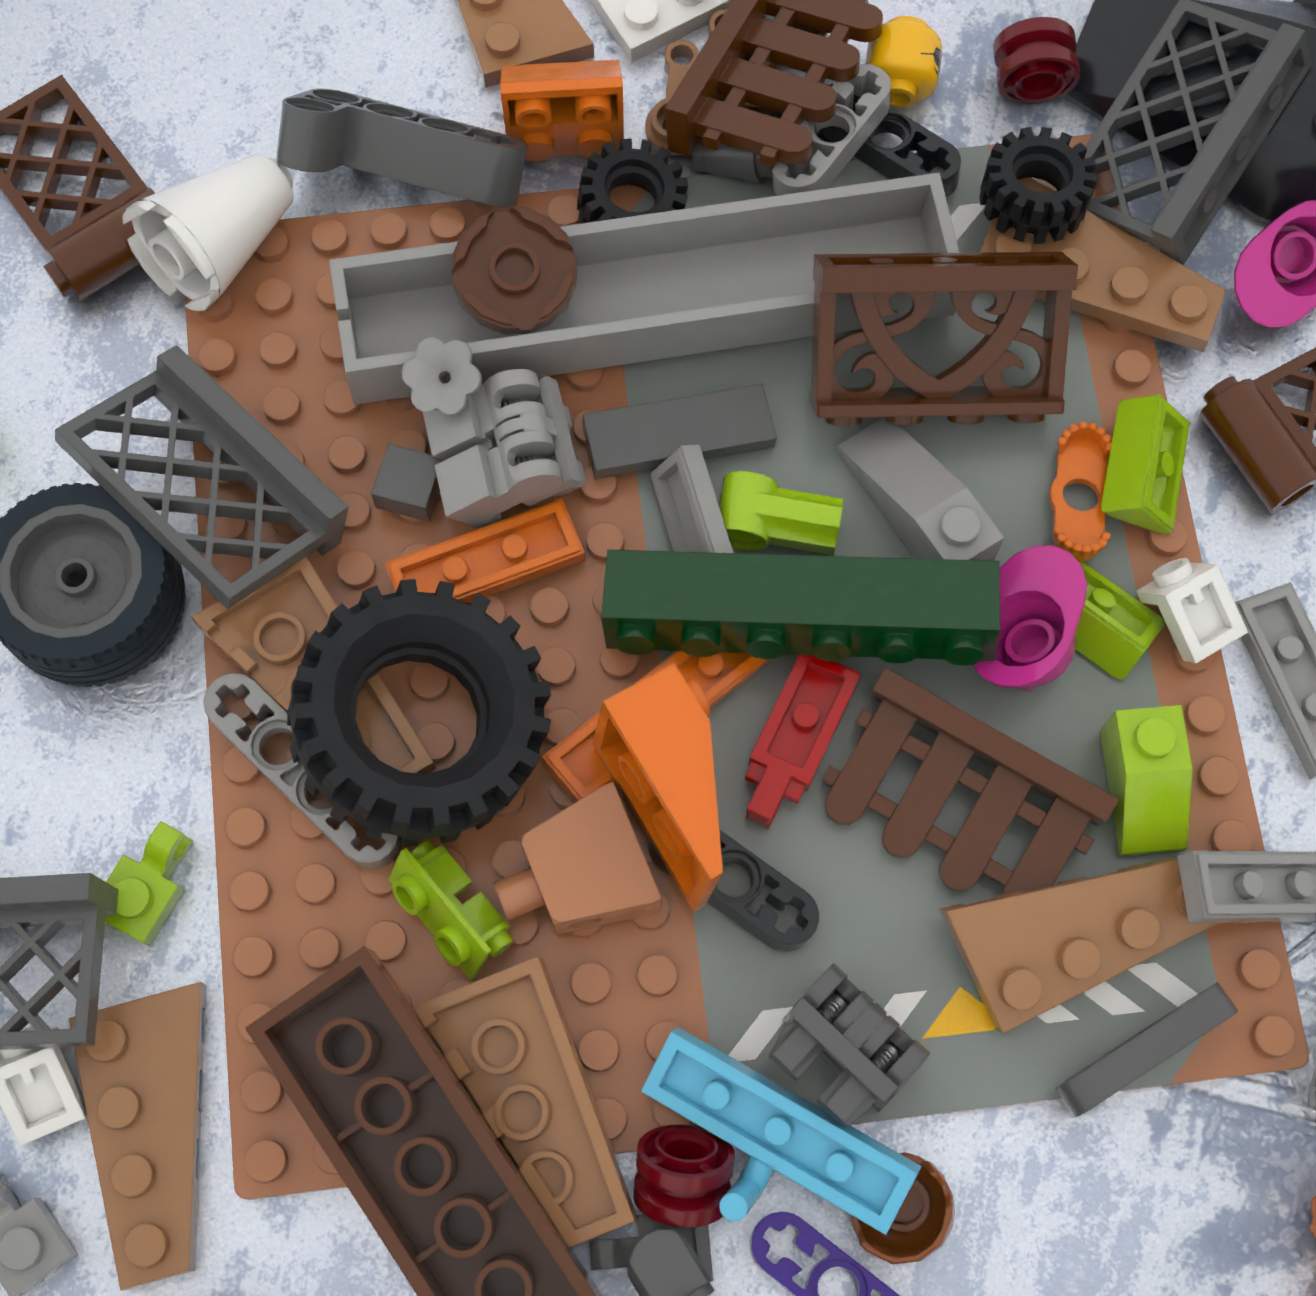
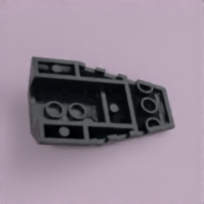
M1094 0L1076 44L1075 54L1079 61L1080 80L1070 92L1062 97L1102 121L1179 0ZM1191 0L1276 31L1280 29L1283 23L1303 29L1306 32L1313 64L1228 195L1230 199L1241 205L1239 210L1256 221L1269 224L1288 209L1305 201L1316 200V4L1274 0ZM1188 20L1175 40L1177 51L1180 52L1212 40L1210 28ZM1218 31L1219 37L1225 35V33ZM1249 42L1224 51L1229 72L1255 63L1264 47ZM1217 54L1182 67L1187 87L1223 74ZM1175 70L1150 79L1143 90L1146 102L1180 90ZM1241 84L1234 86L1235 92ZM1227 89L1192 101L1197 122L1224 112L1230 102ZM1185 104L1150 117L1155 137L1190 125ZM1143 120L1123 126L1117 131L1120 134L1125 131L1141 142L1148 140ZM1208 135L1202 137L1203 143ZM1195 140L1161 151L1162 161L1165 162L1169 159L1180 167L1190 165L1198 152Z

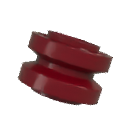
M1034 17L1016 22L1001 31L993 43L994 61L998 68L996 72L997 86L1000 95L1013 103L1040 104L1058 99L1070 92L1080 80L1078 57L1075 54L1077 47L1073 27L1068 22L1058 18Z
M666 1125L648 1131L640 1138L637 1144L636 1167L638 1172L635 1175L633 1200L636 1207L650 1219L676 1227H699L720 1220L723 1217L720 1212V1201L731 1188L729 1180L734 1170V1148L731 1144L706 1129L693 1125Z

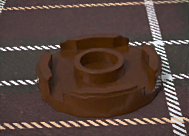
M510 208V211H500L495 214L494 211L479 216L461 233L452 254L453 287L462 308L480 325L502 334H528L550 325L567 309L576 288V257L567 233L550 217L528 208Z

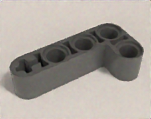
M311 89L286 97L282 101L276 160L277 163L284 167L304 172H326L343 165L491 206L511 207L518 203L527 143L510 135L333 89Z

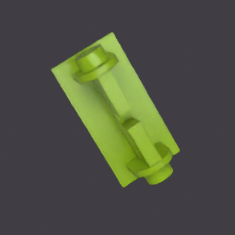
M427 840L414 849L412 853L407 848L400 852L388 878L392 885L394 897L407 913L417 915L433 934L436 948L441 956L449 964L459 966L467 977L473 980L489 954L496 958L513 944L514 940L507 933L511 926L482 892L461 904L456 896L469 888L472 880L443 845L435 847L430 840Z

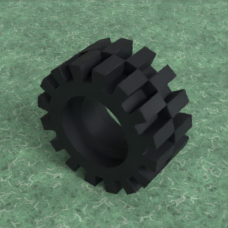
M1027 127L1021 128L1018 138L1013 132H1010L1003 137L1002 144L997 142L994 145L985 169L979 199L980 205H986L984 215L988 221L999 217L996 229L1004 234L1012 227L1016 229L1013 239L1024 242L1026 233L1034 234V244H1045L1048 233L1051 234L1054 242L1064 239L1067 230L1073 234L1079 228L1093 195L1098 173H1094L1096 167L1094 158L1084 159L1087 148L1081 142L1073 148L1069 146L1072 138L1069 134L1062 132L1057 140L1050 137L1052 128L1041 127L1039 136H1034L1032 128ZM1018 179H1041L1050 183L1058 191L1053 193L1036 192L1026 188Z
M632 138L621 139L619 151H616L612 142L603 145L601 157L594 152L588 158L587 168L583 167L577 199V210H580L579 223L685 209L688 197L686 195L688 182L687 177L681 178L683 167L678 160L668 165L670 152L663 147L660 148L656 155L650 153L652 142L643 139L640 149H632ZM634 185L648 191L653 196L655 204L651 209L643 212L626 211L611 201L609 193L617 186Z

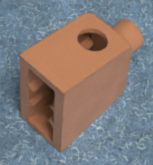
M614 782L600 787L522 835L520 841L530 868L493 883L507 920L545 906L556 934H565L648 916L660 912L662 908V898Z

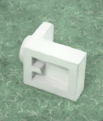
M1187 558L1168 562L1152 573L1154 578L1152 582L1136 591L1141 603L1158 605L1177 649L1185 662L1198 663L1248 633L1222 573L1216 564L1189 562Z
M30 1027V1028H27V1029H24V1030H21V1031H36V1030H35L33 1027ZM54 1027L51 1030H59V1028ZM61 1047L0 1050V1106L19 1147L83 1120L86 1117L84 1100L60 1050Z

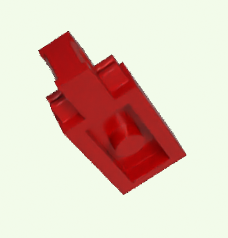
M798 655L749 757L748 765L750 767L744 780L757 785V788L747 807L745 819L769 829L783 798L796 804L799 803L803 792L808 791L862 673L835 661H824L813 655Z

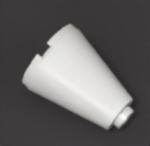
M261 154L251 155L134 202L126 209L122 216L123 225L132 220L135 234L129 237L127 241L144 271L168 296H172L179 290L182 294L192 299L184 307L192 311H205L217 302L293 203V179L287 168L277 163L276 159L268 158Z

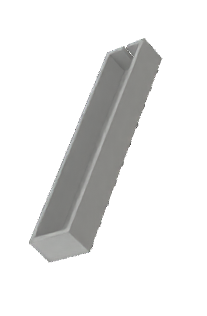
M939 172L561 226L560 228L567 233L576 257V288L567 309L550 325L528 334L499 333L480 325L462 308L453 287L452 254L458 241L330 259L329 263L336 311L339 319L338 326L345 373L353 403L356 405L410 397L412 388L404 383L401 371L407 360L416 357L418 344L428 337L439 338L445 343L451 340H460L467 343L473 353L472 364L482 374L481 385L494 374L511 369H527L534 371L538 377L806 338L813 336L814 254L960 252ZM936 292L932 307L923 320L953 316L955 314L949 292ZM836 293L835 333L861 329L853 309L850 294ZM907 293L894 294L889 304L890 308L896 310L898 314L887 317L881 316L883 322H891L907 314L912 308L911 296ZM448 374L445 378L446 383H448L451 379L450 374Z

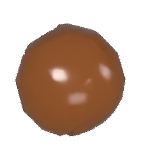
M907 1152L899 1154L922 1167L887 1234H883L849 1214L861 1247L866 1252L891 1264L923 1261L943 1246L953 1228L954 1198L942 1172L932 1162Z

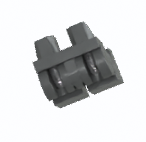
M833 963L783 1018L782 1021L787 1026L774 1044L769 1057L795 1081L818 1056L826 1063L828 1062L839 1074V1077L819 1097L817 1102L842 1127H845L865 1113L871 1105L880 1112L929 1057L930 1052L918 1040H913L900 1028V1024L891 1015L887 1016V1012L878 1003L874 1004V1000L864 990L860 991L847 978L848 976Z

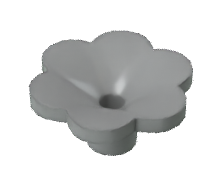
M428 337L418 344L416 357L407 360L401 371L404 383L412 388L411 401L416 409L422 412H433L439 409L442 413L451 416L457 415L465 409L468 396L477 392L482 383V374L472 364L473 353L467 343L460 340H451L445 343L439 338ZM448 374H450L451 379L448 383H446L445 378Z

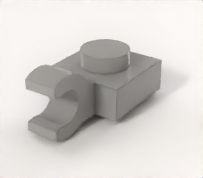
M0 1174V1283L9 1296H23L78 1254L41 1198H32L26 1204L20 1206L10 1187Z

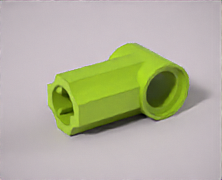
M733 471L724 476L718 505L732 548L745 551H759L765 549L768 545H775L834 556L844 499L779 488L778 483L772 478L755 472Z

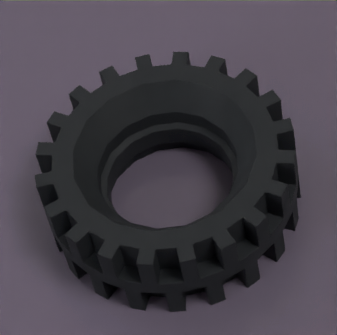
M416 579L400 580L397 591L391 594L382 595L377 585L364 590L358 604L348 609L341 603L330 613L328 624L321 632L314 631L307 643L301 664L298 665L287 711V725L291 726L293 739L290 752L293 762L301 761L307 773L304 785L312 797L321 792L333 805L330 812L333 818L341 824L347 817L354 819L367 827L364 836L376 841L379 840L382 833L402 836V846L418 847L422 838L439 837L441 844L455 841L462 831L473 826L479 830L490 823L502 807L508 806L537 765L541 757L538 754L541 745L549 734L551 719L544 718V706L551 697L549 681H538L535 669L541 657L536 647L532 646L525 650L521 648L514 638L521 626L511 615L500 624L485 613L491 601L490 599L477 593L472 604L452 598L455 586L452 583L440 581L435 593L417 592ZM405 661L430 663L454 675L469 692L477 714L476 737L468 753L451 767L429 774L401 772L380 761L363 742L355 719L357 697L367 680L384 667Z

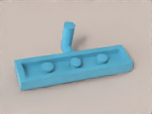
M676 1027L670 1032L641 1090L647 1096L750 1155L738 1180L720 1201L721 1214L732 1222L740 1221L746 1216L761 1197L773 1171L776 1170L886 1235L922 1167L849 1124L842 1127L823 1109L680 1027Z

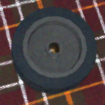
M90 483L62 484V486H52L50 489H42L34 495L31 494L25 500L16 503L17 505L14 508H10L7 514L0 518V642L20 662L34 672L53 681L78 687H92V685L104 686L107 683L113 684L118 680H125L128 676L137 674L142 668L148 667L151 661L154 662L157 656L165 651V647L167 644H170L173 640L172 636L178 630V625L182 620L181 614L185 608V581L181 564L100 485L94 486Z

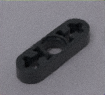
M854 95V107H853V111H854V112H855V104H856L857 101L861 98L860 96H856V95ZM891 106L884 119L854 155V157L889 179L940 172L946 197L951 195L958 186L961 156L956 147ZM836 126L825 127L818 131L831 142L841 141L848 135L844 129ZM881 133H891L897 135L903 142L893 148H881L875 145L871 139Z
M719 830L722 865L735 863L742 866L750 876L751 886L746 894L738 897L727 896L716 886L707 903L774 950L789 952L802 947L814 934L819 923V910L813 897ZM648 838V852L652 861L657 867L672 877L651 840ZM763 884L773 889L765 899L771 906L783 911L790 904L800 911L795 921L803 928L802 931L795 927H790L785 934L778 931L774 927L778 916L764 904H761L756 915L747 910L759 895Z

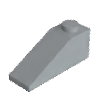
M883 417L837 445L836 451L914 558L995 560L1005 538L968 487L900 425L886 421V417Z

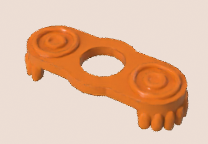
M1085 421L1079 422L1078 426L1075 423L1071 424L1069 429H1065L1057 443L1059 450L1056 458V477L1052 482L1048 495L1050 506L1054 511L1052 534L1054 546L1070 552L1078 562L1094 558L1106 547L1111 537L1110 533L1105 532L1106 513L1101 510L1108 457L1111 449V436L1105 434L1103 427L1097 428L1094 422L1089 423L1087 426ZM1073 483L1087 485L1096 493L1098 503L1094 508L1087 511L1073 509L1064 500L1063 490L1066 486Z

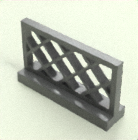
M1179 0L1085 146L1087 152L1084 159L1094 158L1096 163L1094 173L1099 174L1111 170L1116 191L1091 199L1087 210L1135 238L1159 247L1160 252L1184 265L1312 66L1313 60L1305 30L1283 23L1280 29L1276 31L1191 0ZM1188 20L1210 28L1212 40L1180 52L1177 51L1175 40ZM1218 31L1225 33V35L1219 37ZM1249 42L1264 47L1255 63L1229 72L1224 51ZM1217 54L1223 74L1187 87L1182 67ZM1175 70L1180 90L1146 102L1143 90L1150 79ZM1241 84L1235 92L1234 86ZM1227 89L1230 102L1224 112L1197 122L1192 101ZM1185 104L1190 125L1155 137L1150 117ZM1143 120L1148 140L1114 152L1111 140L1118 129ZM1208 135L1203 143L1202 137ZM1195 140L1198 152L1190 165L1165 173L1160 152ZM1152 155L1158 176L1123 187L1118 167ZM1175 186L1172 193H1170L1169 187ZM1162 190L1165 204L1152 224L1131 216L1127 202ZM1120 205L1121 212L1112 207Z
M177 345L157 356L156 371L55 429V442L226 609L231 608L314 550H317L323 556L341 543L348 506ZM155 396L171 412V421L133 418V408ZM95 430L122 433L120 452L91 449L82 438ZM130 434L169 439L167 457L128 453ZM176 440L204 443L213 452V462L174 458ZM126 470L165 474L163 494L135 491L125 482ZM172 475L211 479L210 499L171 495ZM218 481L246 483L256 493L255 503L217 500ZM155 510H160L161 516ZM169 511L208 515L207 535L178 533L168 523ZM215 517L254 520L253 541L214 537ZM262 521L289 524L300 537L289 544L262 542ZM199 552H204L205 558ZM212 553L252 557L251 570L230 583L212 566ZM260 558L266 559L259 564Z
M91 873L0 878V930L13 928L25 942L0 967V990L18 1010L0 1029V1050L95 1046L106 916L116 915L117 888ZM83 924L81 949L62 967L44 946L65 925ZM27 927L40 928L33 934ZM37 955L54 976L26 1002L9 981ZM79 973L77 983L73 978ZM66 987L76 998L74 1029L51 1030L38 1013ZM30 1023L36 1031L21 1030Z

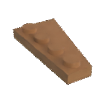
M1032 178L1018 179L1022 185L1030 190L1040 193L1055 192ZM1088 210L1084 220L1080 222L1079 228L1073 234L1067 230L1064 239L1054 242L1051 234L1048 233L1045 244H1034V234L1026 233L1024 242L1015 240L1013 238L1016 229L1010 227L1003 234L996 229L999 217L992 219L980 253L1063 252L1078 264L1076 290H1072L1071 311L1204 352L1226 289ZM1037 291L1035 299L1046 302V291Z
M304 557L231 608L226 609L218 601L191 618L202 632L287 712L298 665L301 664L307 643L315 630L321 632L328 624L330 613L337 606L307 557ZM376 673L365 682L357 697L355 719L363 742L380 761L401 772L430 773L436 769L432 759L382 678Z
M1177 856L1121 868L1117 872L1090 878L1080 877L1058 882V885L1031 891H1016L994 896V899L972 904H957L939 908L995 1029L1003 1034L1218 924L1189 923Z
M534 957L412 1007L424 1027L430 1030L445 1053V1059L458 1079L464 1082L483 1111V1117L496 1137L502 1140L519 1166V1172L569 1248L639 1221L542 958Z
M202 982L98 1010L95 1046L74 1047L120 1291L134 1289L195 1271L199 1179L196 1177L197 1140H200L201 1136L199 1086L200 1071H203L204 1042L201 1041L202 1010L206 1008V985ZM75 1016L68 1018L70 1029H74Z

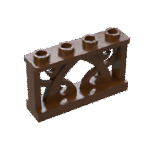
M1063 252L814 254L813 280L815 282L810 404L816 416L825 418V422L831 425L854 426L862 423V417H886V421L893 424L915 425L923 422V416H947V420L954 423L977 424L984 421V415H1007L1008 419L1015 422L1037 423L1045 420V414H1063L1072 290H1076L1078 264ZM1037 291H1046L1043 338L1030 330L1021 328L1029 314ZM936 292H949L952 305L960 318L972 329L986 335L960 361L935 376L909 358L892 337L911 330L925 318L932 307ZM981 292H992L994 294V303L991 307L984 310L987 313L998 315L995 322L981 318L973 313L971 305L977 294ZM836 293H849L861 329L846 333L834 340ZM896 293H907L912 298L911 310L903 317L884 323L881 316L887 317L898 314L896 310L890 308L889 302L891 297ZM1012 341H1018L1031 346L1037 352L1040 359L1037 375L1024 386H1008L1002 383V373L1007 367L1018 366L1024 370V365L1020 358L1012 351L1007 350ZM869 342L875 351H869L860 355L855 360L851 371L854 374L861 368L871 369L874 374L872 383L864 388H845L835 377V368L838 360L849 349ZM895 375L909 387L891 388ZM979 377H981L982 382H983V384L985 385V386H969V385L972 384L974 381H976Z

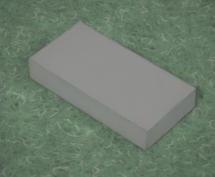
M700 444L681 445L650 474L673 551L733 553Z

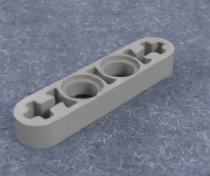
M231 673L222 675L211 683L206 690L203 704L205 713L212 724L351 862L361 868L373 870L385 867L395 859L400 852L402 836L382 833L381 836L385 841L382 848L376 851L373 847L367 845L358 851L356 848L359 846L361 839L351 825L344 821L340 824L338 830H334L331 827L338 823L330 815L333 807L322 810L309 805L307 798L308 789L304 785L307 773L301 761L294 763L292 759L286 764L273 765L264 760L262 751L268 738L282 732L292 735L291 726L287 725V712L254 680L243 674ZM232 694L236 698L241 699L246 694H249L244 700L245 704L261 722L253 731L233 712L223 718L227 712L223 700L228 695ZM269 713H272L274 715L272 717L267 718V715ZM249 736L247 741L244 742L242 738Z

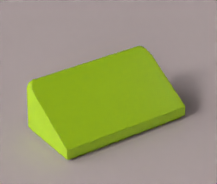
M1150 395L1120 401L1114 425L1101 510L1113 518L1164 535L1172 534V529H1174L1190 422L1161 395Z
M1079 562L1083 567L1086 577L1087 592L1085 605L1075 632V650L1116 679L1123 680L1166 623L1164 618L1084 562Z

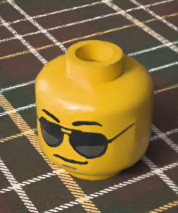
M899 16L884 23L881 35L876 40L868 42L865 64L880 67L890 77L891 107L896 109L908 108L915 103L922 102L934 93L939 81L942 59L941 39L920 18Z

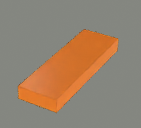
M563 498L391 560L386 562L385 566L395 592L400 580L416 579L417 592L435 593L439 582L443 581L455 584L452 598L469 604L473 602L477 593L488 597L586 560L579 537Z

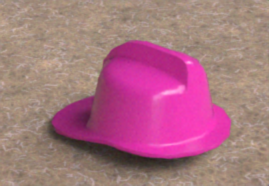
M1316 200L1305 201L1288 209L1277 219L1270 222L1240 253L1234 271V291L1241 309L1253 322L1268 328L1287 327L1302 319L1316 307Z
M1053 545L1032 546L1014 554L1000 567V634L995 661H981L973 665L984 680L1000 687H1018L1020 690L1032 692L1035 687L1055 680L1070 665L1076 647L1075 632L1085 605L1087 581L1083 567L1070 552Z

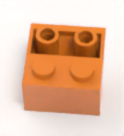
M619 59L502 66L500 90L506 135L519 138L527 143L525 160L541 162L551 157L579 155L589 158L594 152L601 157L602 146L609 142H612L616 151H619L621 139H624L623 82Z

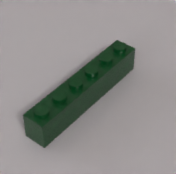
M607 550L601 621L606 648L619 649L624 653L643 655L653 650H682L686 654L696 657H708L718 652L748 653L760 659H774L783 654L813 655L824 661H840L848 657H879L881 660L889 663H907L914 659H940L954 665L968 666L981 661H995L1000 634L999 561Z

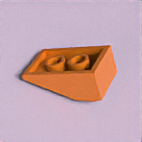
M674 663L603 700L593 745L691 909L695 912L706 905L723 874L710 720L707 717L710 715V706L697 682L693 679L685 681Z

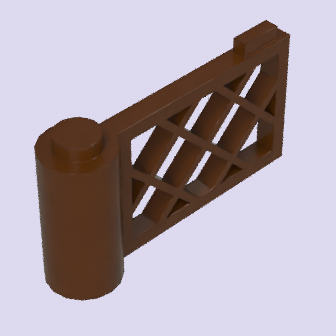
M62 74L0 111V136L4 133L16 134L18 138L12 154L0 153V189L52 261L45 264L43 268L61 295L66 297L74 292L78 299L82 301L141 265L127 241L129 237L135 234L132 220L123 225L122 216L126 209L134 202L153 195L155 192L146 186ZM64 99L68 109L63 124L39 121L43 110ZM34 136L58 139L52 158L28 155ZM73 140L97 143L92 162L67 159ZM107 158L111 161L112 164L106 163ZM1 168H7L6 174ZM23 170L47 173L41 192L16 190ZM62 174L87 177L81 196L56 194ZM101 178L125 180L130 186L129 189L111 200L95 198ZM29 206L36 207L34 213ZM51 209L76 211L73 222L52 236L49 235L45 226Z
M1316 347L1253 381L1251 378L1238 382L1234 376H1231L1206 392L1203 399L1207 405L1201 410L1199 415L1271 514L1289 507L1316 488V447L1312 443L1313 432L1316 430ZM1311 368L1310 374L1304 373V371ZM1285 383L1307 389L1305 410L1285 406L1272 388Z

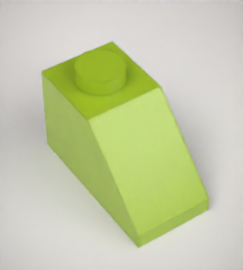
M1182 705L1116 710L1099 732L1109 793L1119 798L1112 812L1119 857L1183 852L1187 849L1192 763Z

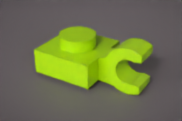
M160 821L146 843L144 855L140 863L123 854L106 881L118 889L116 915L106 916L105 922L150 947L185 890L171 882L169 878L187 854L193 840Z

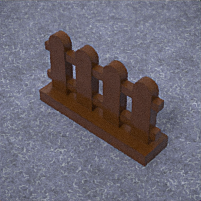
M732 0L665 107L668 151L690 157L703 137L704 147L717 151L721 144H726L759 155L760 164L773 169L778 161L790 165L806 162L812 155V134L806 127L799 125L803 119L813 123H823L833 118L836 113V92L832 87L823 83L826 79L836 82H847L858 75L860 70V53L856 47L847 44L849 39L858 42L876 40L882 33V11L878 7L868 4V0ZM794 23L828 32L830 35L827 38L793 28L792 26ZM770 62L806 72L807 74L803 78L768 66ZM748 102L783 113V115L778 119L743 107Z
M886 667L872 689V699L881 703L877 711L873 714L863 708L855 721L856 725L865 729L841 772L829 766L821 779L832 787L825 801L826 812L832 821L840 825H851L861 818L868 807L889 820L883 831L882 842L886 851L897 858L910 857L918 851L924 840L946 852L947 854L939 869L940 878L947 888L958 892L972 888L979 880L981 874L1004 886L1000 895L1053 886L1074 849L1084 855L1089 851L1094 839L1083 833L1088 823L1091 822L1098 827L1106 823L1119 801V798ZM915 723L938 735L932 747L909 734ZM901 750L921 761L922 764L897 805L876 791ZM972 755L995 768L990 779L966 767ZM958 782L980 796L955 838L934 826L933 823ZM1030 788L1053 801L1047 812L1024 800ZM1017 816L1038 829L1016 868L1012 871L991 859L1013 818Z

